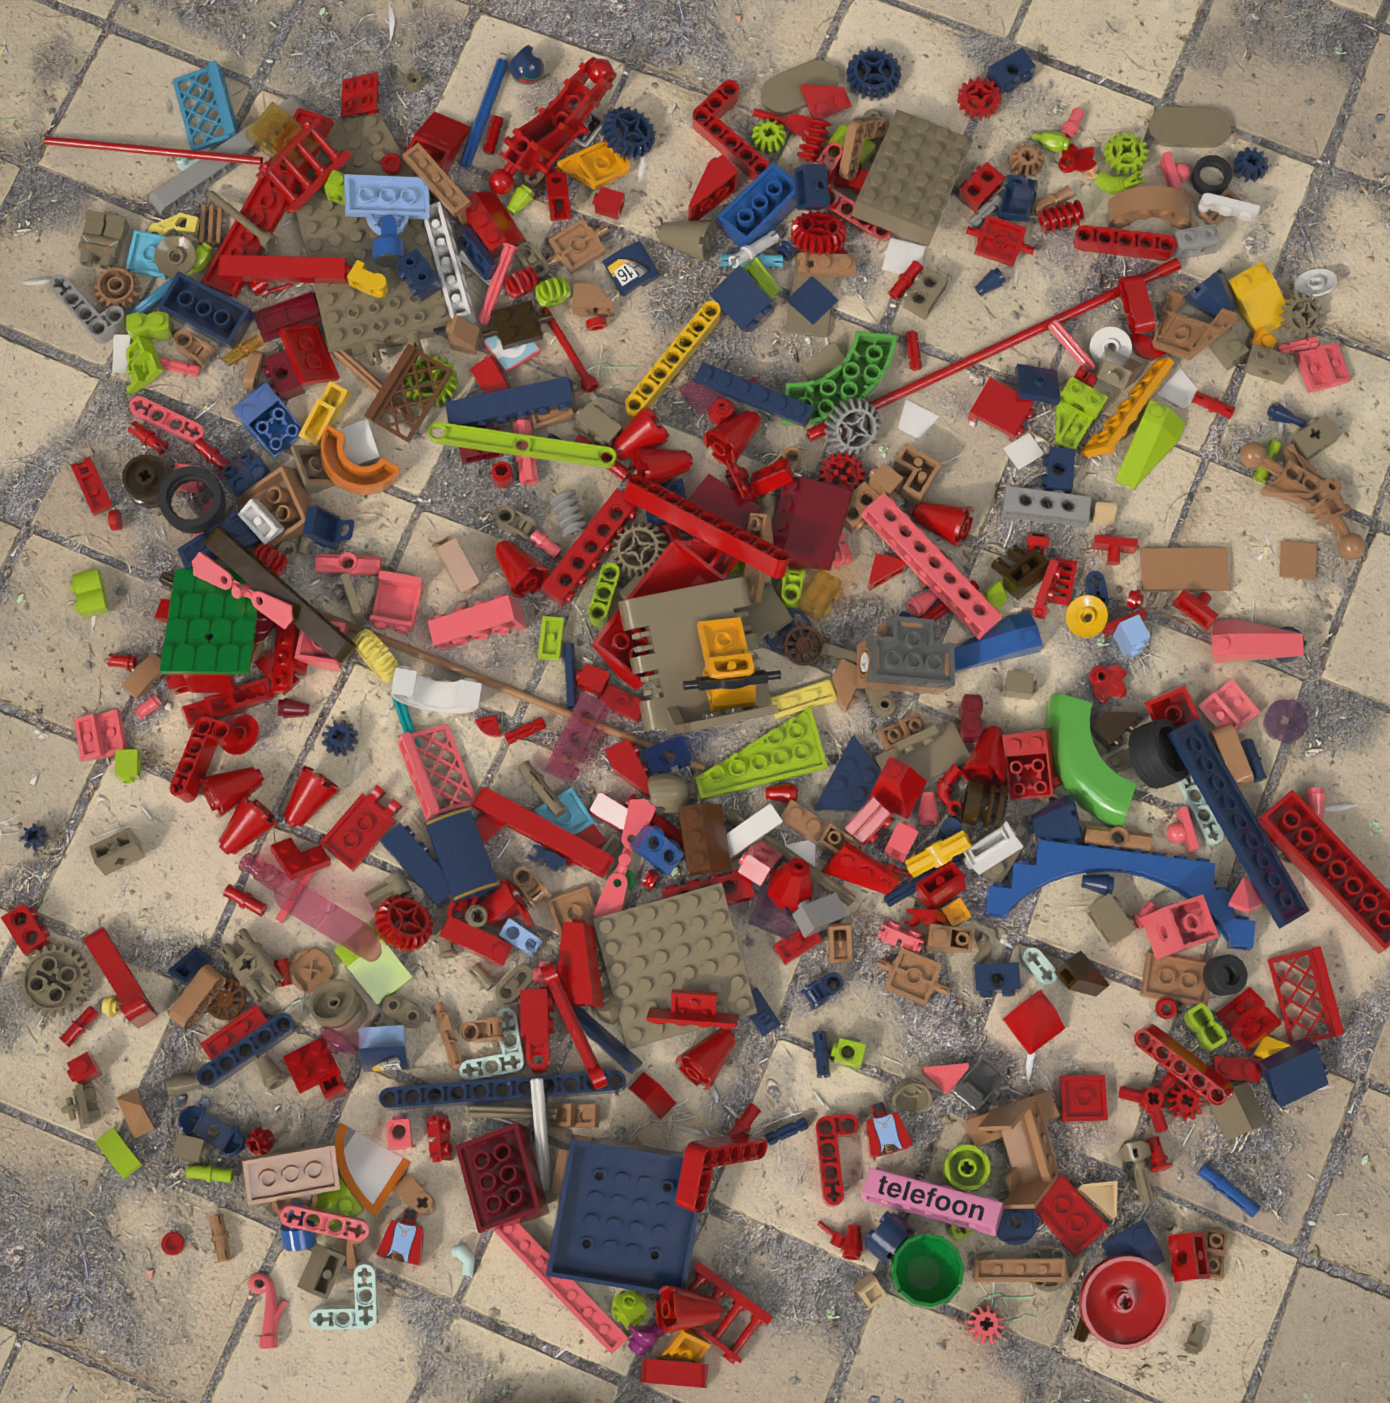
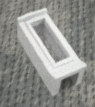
M1006 821L1002 827L964 851L963 853L966 858L963 861L969 870L974 869L980 875L1024 846L1015 836L1016 833Z

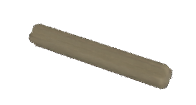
M471 1104L468 1111L469 1116L473 1118L533 1119L532 1106ZM546 1107V1119L557 1120L558 1109L556 1107Z

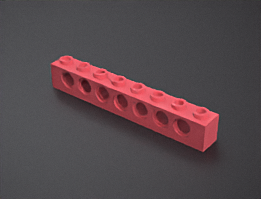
M883 493L866 507L861 517L978 640L999 623L1003 617L998 609L985 599L982 592L975 589L969 579L956 569L954 563L940 552L939 547L926 537L922 529L917 528L910 517L898 508L891 497ZM885 516L890 517L892 521H889ZM930 563H933L936 568L932 567ZM944 578L949 579L951 583L946 582ZM959 594H963L966 599H963ZM974 609L978 610L981 615L977 614Z

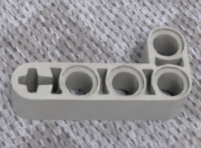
M59 274L53 276L50 280V287L56 298L95 342L105 344L114 335L119 334L126 328V315L121 307L111 306L99 315L67 277ZM61 286L66 289L65 293L60 288ZM73 300H78L77 303L70 304ZM91 314L89 318L83 319L85 315ZM121 316L120 319L113 321L114 317ZM104 329L102 333H96L97 330Z

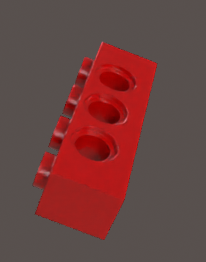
M735 869L725 876L714 874L709 876L708 880L700 881L699 879H693L686 882L687 885L678 887V884L666 886L665 890L662 891V898L666 899L718 883H722L723 886L731 883L735 886V890L731 893L725 892L728 906L754 900V892L751 880L738 872L739 869Z

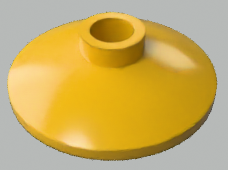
M1084 595L1076 598L1066 611V624L1069 630L1081 638H1091L1100 634L1108 622L1107 607L1103 601L1095 596ZM1092 615V620L1087 622L1086 616Z

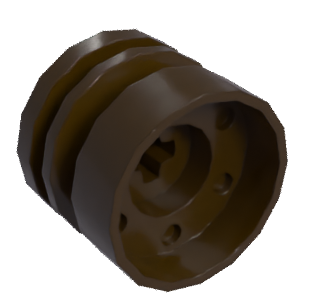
M969 777L963 802L965 809H962L961 823L976 825L979 816L983 817L984 827H988L990 818H992L993 829H998L1006 812L1008 800L1007 785L1001 783L997 793L995 792L996 782H992L989 790L986 791L984 790V780Z

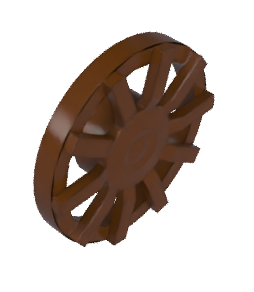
M800 625L787 633L783 647L785 655L793 664L808 666L815 663L821 657L820 652L824 642L816 629L811 626ZM799 629L800 638H798L793 632ZM802 629L809 630L806 637H803ZM813 632L816 635V638L811 640L809 637ZM790 635L793 637L794 640H796V642L788 641ZM819 640V647L813 646V643ZM788 645H792L795 647L794 649L788 651ZM811 650L818 651L816 657L811 653ZM797 651L798 653L793 658L790 654ZM808 653L813 660L807 662L806 654ZM800 654H802L803 662L797 661Z
M226 978V982H230L228 989L226 990L224 985L222 991L214 998L217 1002L207 1007L210 1014L220 1020L226 1021L236 1018L246 1006L247 994L245 988L240 986V982L231 978ZM236 984L239 988L231 992L233 985ZM241 991L242 998H237L235 994ZM236 1001H241L239 1008L235 1006ZM220 1006L217 1013H215L213 1009ZM223 1008H225L226 1016H220ZM230 1008L235 1010L232 1015L229 1013Z

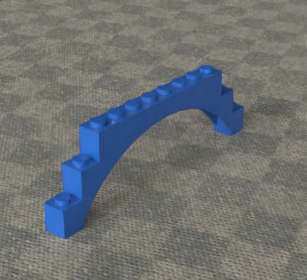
M1042 838L1036 844L1034 865H1031V862L1028 861L1014 863L1011 867L1009 888H1006L1004 884L996 883L993 886H989L986 893L984 916L1006 919L1009 911L1019 901L1051 882L1083 873H1124L1157 882L1186 899L1204 895L1213 922L1227 941V948L1250 951L1254 945L1255 921L1249 920L1247 916H1236V918H1233L1234 908L1228 905L1234 892L1229 891V888L1216 887V889H1213L1215 863H1211L1209 859L1205 858L1188 860L1183 855H1175L1173 858L1165 857V854L1160 852H1153L1150 855L1143 854L1142 850L1137 849L1127 852L1121 851L1120 847L1114 846L1105 849L1099 848L1097 844L1082 846L1077 845L1075 841L1059 843L1055 842L1053 838Z

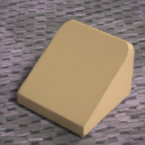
M1097 501L1093 508L1092 522L1094 524L1113 525L1117 503Z
M869 1273L853 1285V1288L869 1309L888 1296L872 1273Z

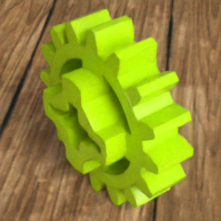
M1126 131L1123 132L1122 136L1117 132L1114 138L1110 136L1108 143H1105L1103 157L1106 158L1105 164H1111L1109 169L1111 171L1117 169L1118 175L1121 171H1124L1125 176H1127L1129 171L1134 174L1137 169L1142 170L1143 165L1146 164L1148 159L1146 156L1149 150L1145 149L1147 143L1140 142L1141 136L1135 138L1134 132L1130 136L1127 135Z

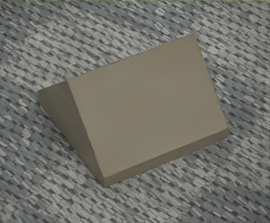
M293 445L290 447L308 495L336 486L323 468L321 446Z
M1248 1082L1233 1087V1096L1224 1104L1215 1106L1208 1102L1226 1142L1268 1124Z

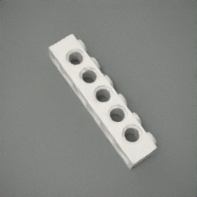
M441 202L429 205L430 217L429 219H424L437 271L441 278L449 315L452 319L454 314L472 324L476 323V315L448 213Z

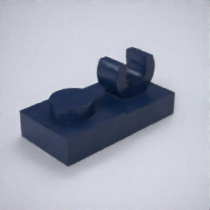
M756 987L752 989L758 1013L750 1015L749 1018L763 1038L781 1026V1023Z

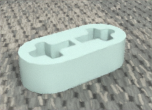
M1034 947L1026 949L1022 955L1023 965L1040 985H1052L1057 979V975L1054 973L1056 969L1039 949ZM1028 953L1037 955L1036 962L1039 966L1033 961L1030 963L1027 961L1029 958ZM1040 968H1042L1046 973L1049 971L1052 973V975L1050 976V981L1049 979H1042L1043 972L1040 970Z

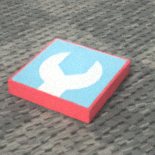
M497 336L482 339L484 345L505 374L541 352L536 342L503 350Z

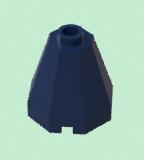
M1221 268L1185 296L1189 304L1215 319L1222 308L1232 312L1237 309L1226 274Z
M1073 795L1063 796L1034 813L1032 820L1028 821L1031 834L1035 833L1037 838H1053L1058 841H1083Z

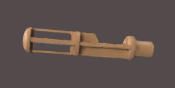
M442 1001L434 1004L436 1010L435 1018L437 1019L451 1069L456 1070L463 1063L448 1011L445 1010Z

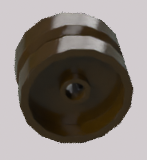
M151 454L139 455L132 458L126 464L122 472V482L130 498L137 505L144 508L159 507L158 494L160 486L170 474V471L159 457Z

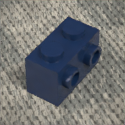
M417 248L396 261L398 269L396 274L402 282H407L409 285L408 289L414 297L418 296L421 301H424L443 288L441 278Z
M249 448L219 471L217 476L225 487L238 498L266 476L270 470L260 456Z

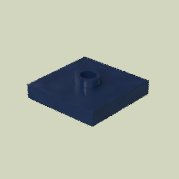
M1017 363L1015 375L1018 398L1058 405L1060 402L1057 370Z

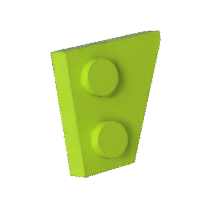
M1060 400L1059 404L1056 405L1054 445L1059 448L1075 449L1076 451L1091 426L1094 417Z

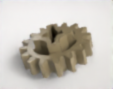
M1305 292L1292 294L1291 298L1284 300L1287 305L1280 307L1284 311V313L1279 314V317L1284 319L1280 324L1286 325L1284 331L1291 332L1290 337H1297L1298 339L1312 337V333L1318 332L1316 326H1322L1323 323L1319 319L1324 317V315L1320 314L1319 311L1323 307L1317 306L1319 300H1312V294L1306 296Z

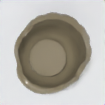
M659 773L649 777L648 788L652 805L664 807L666 809L663 810L664 813L678 814V807L686 806L688 801V788L684 779L674 773Z

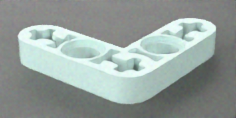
M503 1008L497 1013L496 1017H504L505 1013L513 1016L509 1023L510 1028L515 1027V1030L504 1031L503 1036L514 1035L517 1038L516 1044L508 1047L504 1044V1041H500L502 1054L464 1061L459 1067V1073L465 1081H477L516 1074L523 1069L524 1057L518 1021L512 1009ZM504 1021L502 1022V1029H506ZM512 1057L520 1060L517 1068L513 1069L511 1065L505 1066L506 1071H502L500 1059L504 1058V1063L511 1062ZM496 1061L498 1063L497 1071L494 1073L487 1072L485 1069L486 1063ZM482 1062L481 1068L484 1075H480V1071L472 1072L471 1077H468L467 1073H463V1070L467 1069V1065H471L472 1068H479L477 1063Z
M367 1260L361 1261L355 1268V1305L316 1306L311 1311L309 1318L312 1327L322 1330L368 1329L374 1326L378 1315L376 1267L372 1262ZM363 1268H367V1271L370 1272L367 1277V1283H363L364 1274L359 1273ZM363 1289H368L372 1293V1298L364 1300L360 1297L359 1292ZM366 1306H369L368 1315L372 1316L369 1321H365V1318L362 1317ZM331 1312L334 1313V1314H333V1318H332L333 1322H330V1320H331V1317H330ZM346 1312L350 1316V1320L340 1322L337 1314ZM318 1313H322V1317L329 1318H324L323 1322H319V1319L315 1317H317Z

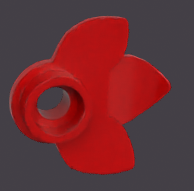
M1071 143L1067 151H1062V156L1058 163L1059 170L1063 173L1091 170L1097 164L1096 161L1092 160L1094 157V147L1077 149L1075 144Z
M1111 664L1106 668L1096 666L1091 669L1089 681L1093 685V695L1097 701L1105 704L1109 696L1115 698L1126 696V686L1121 680L1127 674L1124 668ZM1098 673L1102 674V680L1098 678Z

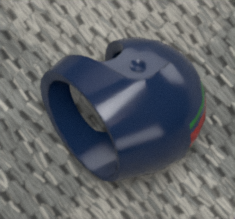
M526 45L508 65L512 77L523 85L537 83L544 73L543 61L541 58L533 56V47L530 45Z

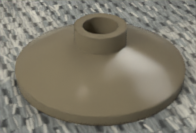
M169 236L158 244L154 259L156 266L163 274L175 277L179 271L186 275L195 265L196 251L188 239L182 236ZM180 255V260L174 261V257Z

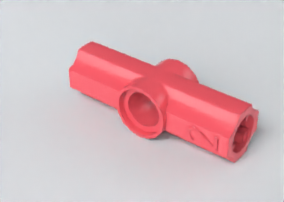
M522 419L513 422L514 433L533 435L530 420ZM519 441L516 447L520 450H525L528 447V443L526 441ZM515 455L521 485L529 486L538 483L537 458Z
M347 552L341 555L317 554L315 559V571L319 574H344L349 572L350 577L356 575L378 576L379 570H382L381 556H359ZM345 563H354L352 567L344 568Z

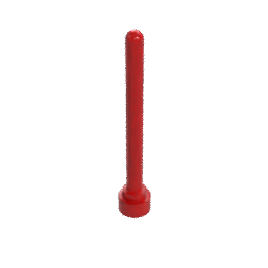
M548 308L542 309V314L550 312ZM552 315L553 321H548L547 323L581 377L582 389L585 393L595 391L599 387L597 379L587 373Z

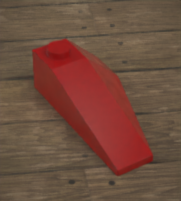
M1185 682L1169 688L1144 702L1152 721L1168 719L1177 728L1198 718L1202 723Z

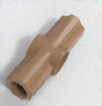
M1086 824L1083 833V844H1097L1101 847L1114 846L1120 847L1123 850L1137 849L1149 853L1152 845V833L1126 830L1123 827L1109 828ZM1112 835H1120L1123 842L1116 843L1112 839Z

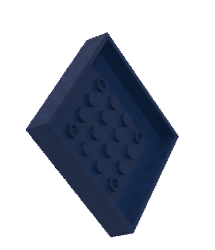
M570 1134L546 1266V1276L658 1294L659 1290L667 1285L685 1289L699 1213L684 1209L676 1204L684 1153ZM596 1172L603 1173V1177L600 1179L595 1178L594 1175ZM665 1183L671 1184L669 1190L663 1189ZM584 1240H589L591 1244L589 1246H583L582 1242ZM652 1251L659 1253L655 1258L650 1256Z

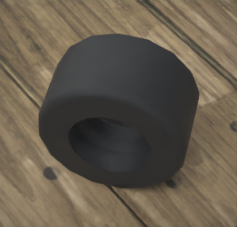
M1228 954L1213 957L1204 966V984L1215 995L1237 994L1243 990L1247 983V969L1243 961L1237 956ZM1223 967L1229 973V982L1227 984L1221 977Z

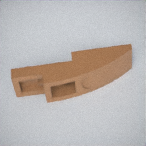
M750 513L747 531L773 544L770 515ZM745 564L743 577H746L751 602L761 603L764 583H770L771 576Z
M792 799L789 800L779 816L784 823L795 829L794 832L833 855L846 841L862 852L866 848L865 845H861L856 839L832 823L825 822Z

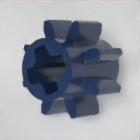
M33 823L29 829L24 827L26 832L20 839L27 841L24 845L26 849L32 846L33 850L38 852V848L42 846L44 848L47 847L45 842L50 839V836L43 834L46 831L44 826L38 829L37 825ZM36 835L39 838L35 841L32 837Z

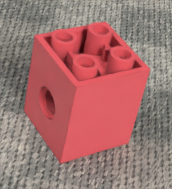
M1204 895L1166 906L1141 918L1156 960L1194 948L1219 937Z

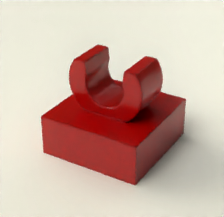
M1027 532L1028 552L1035 546L1040 547V554L1044 555V546L1049 547V535Z

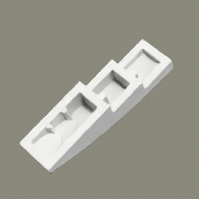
M771 803L726 834L730 861L783 823Z

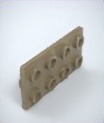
M951 722L939 728L933 725L896 742L893 749L877 755L875 760L882 771L890 756L910 766L928 781L946 773L953 763L957 766L964 765L970 754L955 724Z

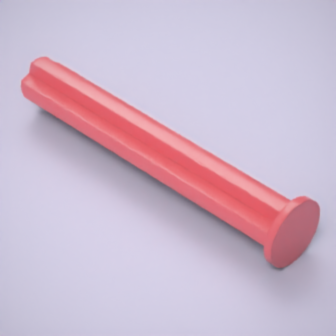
M502 244L504 248L477 318V322L480 324H489L492 315L491 311L494 310L512 258L515 251H518V248L513 245Z

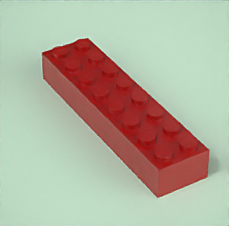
M1292 789L1261 816L1258 822L1272 842L1378 954L1382 953L1390 946V892Z

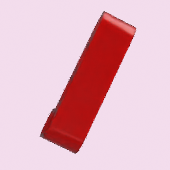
M209 717L198 719L169 787L171 794L185 803L193 802L202 785L199 780L206 776L217 746H235L240 739L238 730L221 720Z
M852 1114L824 1116L818 1119L815 1125L822 1199L828 1207H837L844 1199L838 1138L850 1137L856 1133L859 1122ZM844 1120L852 1121L854 1129L851 1131L844 1130L842 1122ZM822 1122H827L831 1125L832 1130L829 1133H823L820 1131L819 1125ZM824 1145H831L834 1148L832 1156H826L822 1153ZM829 1167L834 1168L837 1172L836 1178L828 1179L824 1174V1170ZM838 1182V1185L834 1186V1193L839 1194V1197L836 1198L835 1202H832L831 1198H827V1195L831 1193V1187H826L825 1184L832 1185Z

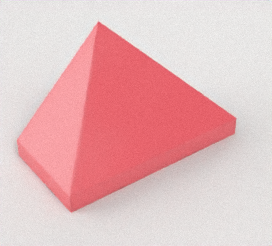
M1243 876L1228 906L1250 913L1265 905V903L1262 901L1255 886Z
M969 1063L923 1067L922 1075L948 1095L968 1070Z

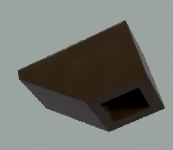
M1106 712L1091 726V735L1106 750L1111 746L1116 748L1124 740L1122 735L1126 731L1131 733L1139 725L1137 720L1141 715L1138 712Z
M1081 950L1054 972L1068 990L1095 997L1110 985Z

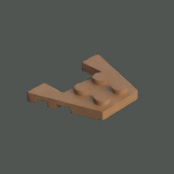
M1168 290L1166 294L1167 300L1162 308V317L1158 322L1152 344L1155 349L1190 361L1240 319L1239 314L1222 308L1211 324L1180 315L1178 312L1186 301L1185 296Z

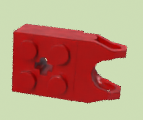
M547 989L520 990L521 1037L523 1041H526V1059L534 1073L546 1072L550 1065V1034H554L553 1017H550V1012H554V1002L552 995L548 994ZM538 1055L544 1057L541 1064L533 1063L534 1057Z

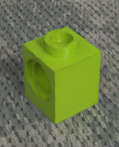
M115 750V776L117 779L127 784L134 783L135 780H141L142 754L139 750Z
M839 1038L838 1044L833 1043L831 1056L835 1057L833 1063L860 1069L866 1044ZM843 1048H850L854 1056L849 1059L844 1058L841 1050Z

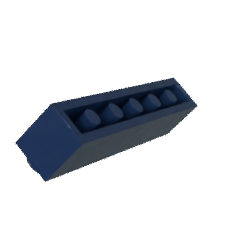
M568 376L445 402L449 424L469 427L476 426V428H482L494 422H497V424L508 423L509 419L513 418L518 420L528 419L530 415L537 413L538 415L550 414V411L556 409L567 411L571 409V406L576 405L573 383Z

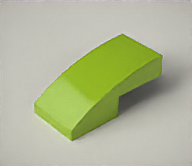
M114 1127L95 1141L124 1180L142 1166L134 1152L127 1146Z

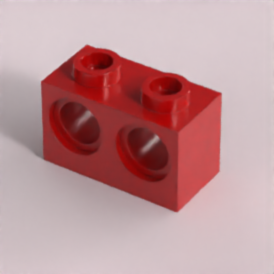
M986 162L982 167L978 166L974 170L972 177L968 181L964 180L958 188L960 190L958 199L977 213L1003 187L1005 176ZM982 178H989L991 181H984ZM973 191L978 195H971L969 192Z
M22 903L3 915L1 919L25 956H32L35 954L36 949L40 951L44 946L51 944L48 938L51 934L44 924L40 926L37 921L39 915L34 907H28L25 903ZM26 915V922L18 925L19 917ZM38 933L37 941L29 943L30 936Z

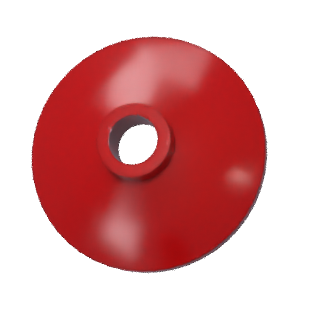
M248 714L234 715L226 723L238 730L240 739L233 747L222 745L221 747L228 754L241 755L249 751L256 743L259 736V725L255 718Z

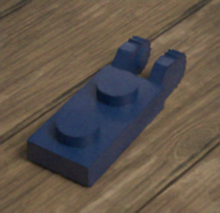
M468 226L463 227L461 231L463 236L458 238L457 243L485 281L491 280L497 263L476 237L477 233L473 231L474 229Z

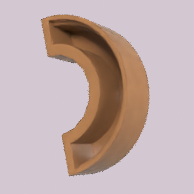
M1150 185L1130 188L1117 193L1109 200L1108 223L1109 225L1121 228L1129 226L1138 219L1160 218L1167 220L1170 223V227H1176L1177 229L1191 228V199L1185 192L1168 186Z

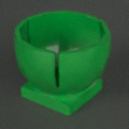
M919 1233L905 1239L893 1253L889 1274L895 1292L897 1291L898 1295L907 1303L915 1307L934 1309L950 1303L961 1290L959 1286L963 1285L965 1267L958 1249L943 1236Z

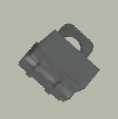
M982 1056L972 1069L961 1078L951 1094L955 1096L956 1100L963 1103L968 1110L976 1113L990 1099L991 1094L1007 1076Z

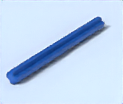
M498 58L460 159L462 167L470 168L508 66L505 59Z

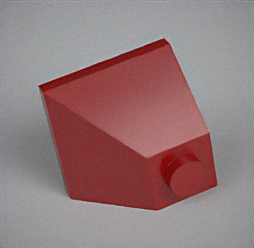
M889 756L868 800L874 795L879 794L896 810V815L908 820L927 780L910 766Z
M1041 989L1002 1019L1029 1055L1065 1030L1055 1007Z

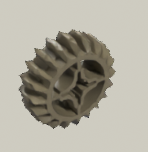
M640 521L639 525L632 522L631 529L628 526H624L626 532L624 534L618 532L621 538L619 540L614 539V543L617 546L612 547V551L616 553L612 556L617 561L616 565L621 568L623 574L628 573L630 578L645 575L666 549L664 547L669 545V542L664 540L666 535L663 532L660 533V528L657 526L653 528L652 523L646 525L643 521ZM640 535L652 536L654 542H644ZM632 540V545L627 548L628 544ZM642 546L644 550H641L642 553L638 554L637 551ZM652 553H654L653 557H652L651 560L649 561V556H650ZM627 558H637L641 566L630 565Z

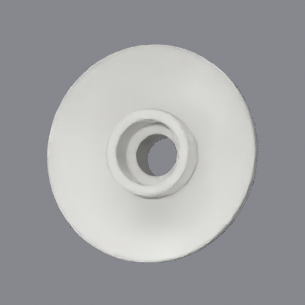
M1327 269L1306 271L1295 280L1297 292H1305L1306 296L1310 294L1313 296L1324 295L1332 291L1337 285L1336 274Z
M1104 327L1093 335L1090 342V354L1097 364L1105 348L1129 358L1132 352L1131 339L1124 330L1118 327ZM1111 342L1114 343L1116 346L1115 349H1110L1108 347V344Z

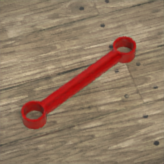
M552 962L539 967L595 1090L607 1086L608 1082L593 1053Z

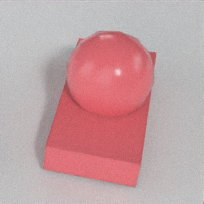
M1171 151L1164 152L1160 165L1168 187L1182 190L1181 183L1190 178V167L1182 162L1175 164Z
M1181 807L1175 813L1178 822H1174L1167 827L1166 836L1173 843L1184 842L1187 854H1192L1199 849V843L1188 807Z

